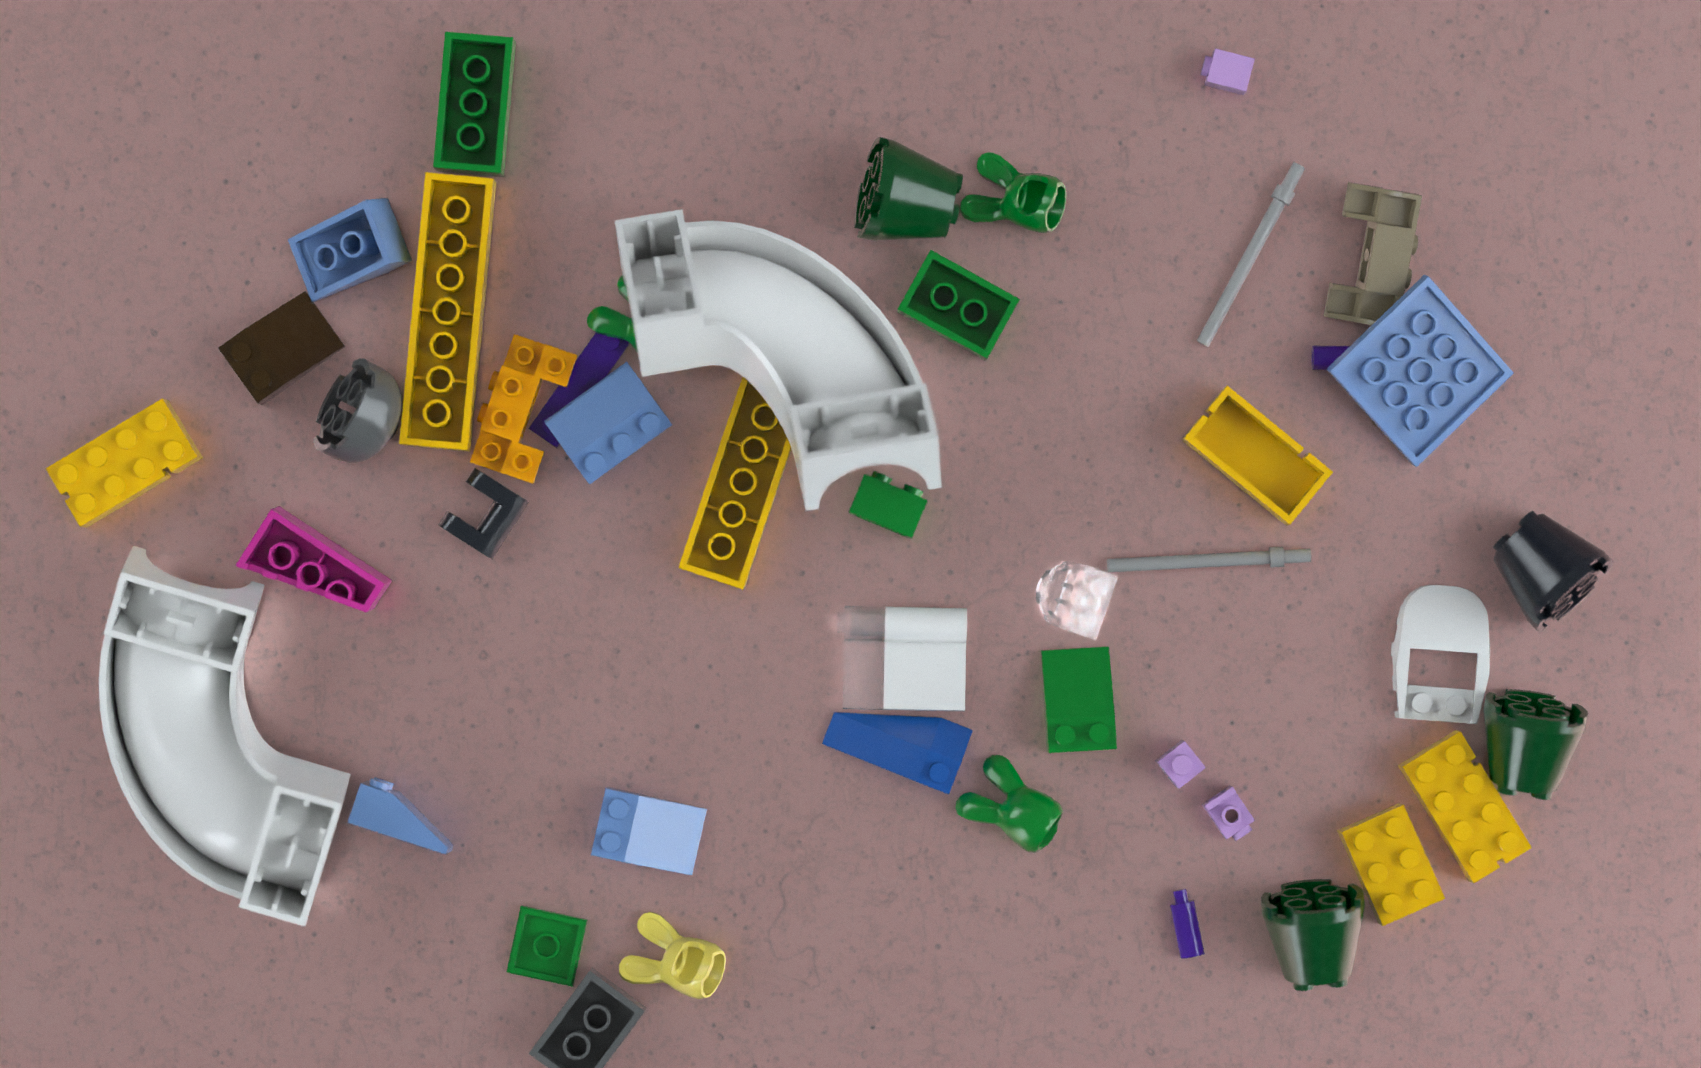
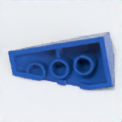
M834 712L822 744L949 794L973 730L940 717Z

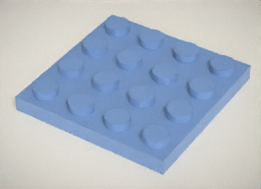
M1423 275L1326 369L1415 467L1422 463L1514 374L1439 287L1426 275Z

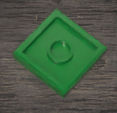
M521 905L506 972L573 987L588 919Z

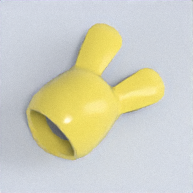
M644 913L637 923L639 933L666 951L662 961L635 955L623 958L619 964V975L621 978L632 984L665 983L680 993L695 999L710 997L719 986L725 970L726 957L723 950L712 942L681 936L672 925L657 913Z

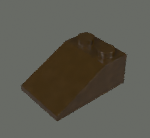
M305 291L248 326L218 349L255 401L260 405H264L343 349L345 345Z

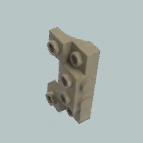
M1348 182L1342 216L1367 220L1356 286L1329 283L1324 310L1325 317L1373 325L1404 295L1405 288L1407 289L1410 286L1412 271L1409 268L1411 255L1416 253L1418 246V237L1415 235L1422 195Z

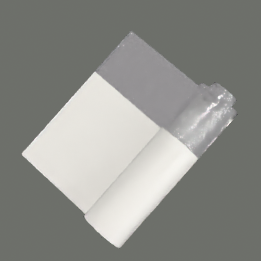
M845 606V612H838L837 633H844L843 709L965 712L967 608Z

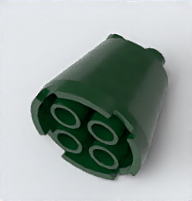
M878 137L867 156V162L872 163V165L867 167L863 183L860 182L854 218V228L861 229L858 231L857 237L868 240L946 238L950 224H956L960 206L955 204L956 194H959L961 190L963 175L894 140Z
M1506 689L1504 696L1497 697L1495 693H1487L1483 710L1490 780L1498 785L1497 791L1505 795L1514 796L1518 792L1531 793V796L1537 799H1551L1552 793L1558 789L1586 728L1588 711L1579 704H1572L1571 707L1565 706L1563 702L1556 700L1555 695L1536 691Z
M1309 879L1281 884L1280 892L1272 895L1265 892L1262 895L1263 918L1284 978L1293 983L1295 990L1308 991L1313 989L1315 985L1327 984L1330 987L1338 988L1348 984V977L1353 971L1365 909L1364 891L1361 887L1352 883L1347 885L1348 888L1333 885L1331 879Z

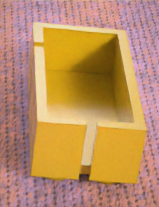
M1227 385L1205 410L1210 416L1208 418L1205 415L1200 416L1182 438V441L1286 526L1291 525L1333 471L1311 453L1305 454L1302 459L1297 456L1304 448Z
M162 398L45 469L60 494L70 496L65 502L79 526L88 528L171 478L168 471H163L167 467L171 473L178 474L203 459L169 400Z
M1454 730L1397 766L1467 880L1476 883L1500 868L1497 863L1498 860L1507 864L1532 847L1482 765L1477 762H1471V760L1476 758V755L1461 731Z

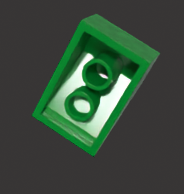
M1109 647L1041 650L1047 752L1060 753L1117 749Z

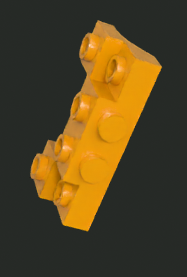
M514 334L500 372L494 370L491 376L488 390L493 392L489 404L483 402L480 408L477 422L482 423L481 431L470 463L534 484L545 452L521 444L542 381L545 380L567 388L578 355Z

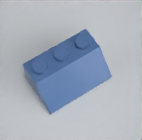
M625 362L544 421L589 485L672 425L628 362Z

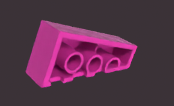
M280 506L269 511L235 565L236 567L262 574V576L288 583L298 589L322 595L327 599L366 613L376 607L392 582L390 578Z

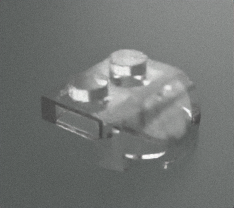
M1065 561L1043 574L1037 586L1036 602L1040 604L1044 615L1043 618L1051 625L1096 640L1118 576L1081 563Z

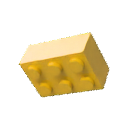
M1395 804L1337 830L1378 924L1385 926L1445 899L1403 804Z

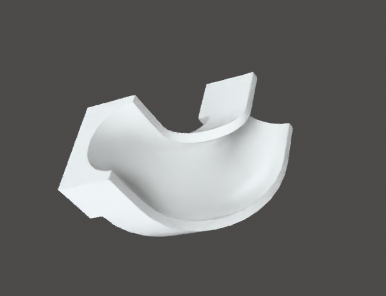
M682 209L615 220L622 276L629 298L642 377L709 365H720L738 372L747 379L768 403L788 438L796 463L806 511L819 509L820 499L824 491L836 479L850 471L870 465L894 464L904 466L919 473L926 481L928 490L942 488L939 436L926 383H922L920 374L909 351L881 310L839 269L804 246L766 229L735 222L711 220L685 223Z
M133 546L120 573L103 633L105 636L101 650L99 670V704L103 733L110 761L121 790L135 816L149 836L171 860L191 876L215 890L241 899L239 908L305 926L351 774L276 751L265 742L254 725L245 695L244 658L265 585L251 581L249 585L242 588L222 589L194 584L159 569L147 558L146 549Z

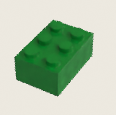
M930 250L897 312L986 361L1020 299Z

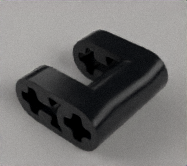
M474 468L466 483L494 500L477 528L449 511L445 513L438 525L482 554L493 559L529 502Z

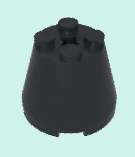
M1531 511L1519 522L1520 529L1512 536L1505 534L1493 546L1496 550L1494 562L1526 619L1540 632L1547 627L1544 622L1550 618L1559 621L1575 608L1595 588L1594 585L1599 579L1597 577L1599 572L1602 571L1605 574L1610 570L1613 560L1603 550L1545 514L1537 515L1534 511Z

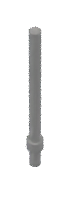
M1293 162L1282 184H1277L1271 195L1273 201L1197 339V342L1209 347L1281 212L1285 205H1290L1295 195L1293 190L1305 170L1303 166Z
M1269 547V551L1107 559V572L1270 564V568L1284 567V563L1311 562V549L1284 550L1283 547Z

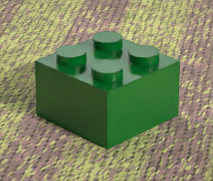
M873 471L871 476L864 474L850 507L849 514L912 539L928 501L922 498L924 491L907 484L904 485L902 490L890 485L891 477Z

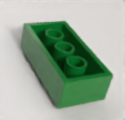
M445 32L433 168L436 171L504 177L516 42L513 37Z

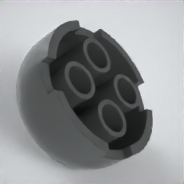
M363 358L353 361L352 367L354 369L346 377L340 374L330 388L316 419V422L321 424L320 434L313 439L317 450L339 461L348 463L361 462L376 455L395 435L402 410V395L397 381L388 371ZM343 401L356 408L354 414L339 408V403Z

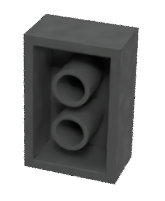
M591 968L529 1054L548 1068H603L643 1015L646 1007L594 968Z

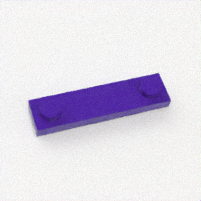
M595 333L577 358L568 387L558 385L528 429L557 448L560 443L544 421L609 375L630 343L625 339Z

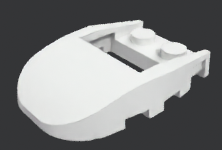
M1425 585L1419 587L1407 595L1400 607L1396 622L1398 625L1396 635L1391 646V657L1393 660L1392 683L1393 690L1396 691L1398 711H1394L1395 718L1477 724L1490 674V640L1487 610L1481 599L1468 589L1444 585ZM1410 648L1477 653L1475 690L1407 685Z

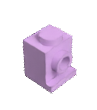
M1228 786L1202 804L1225 839L1232 836L1236 841L1252 830L1249 824L1255 820L1232 786ZM1230 809H1234L1238 815L1234 822H1228L1225 818L1226 812Z

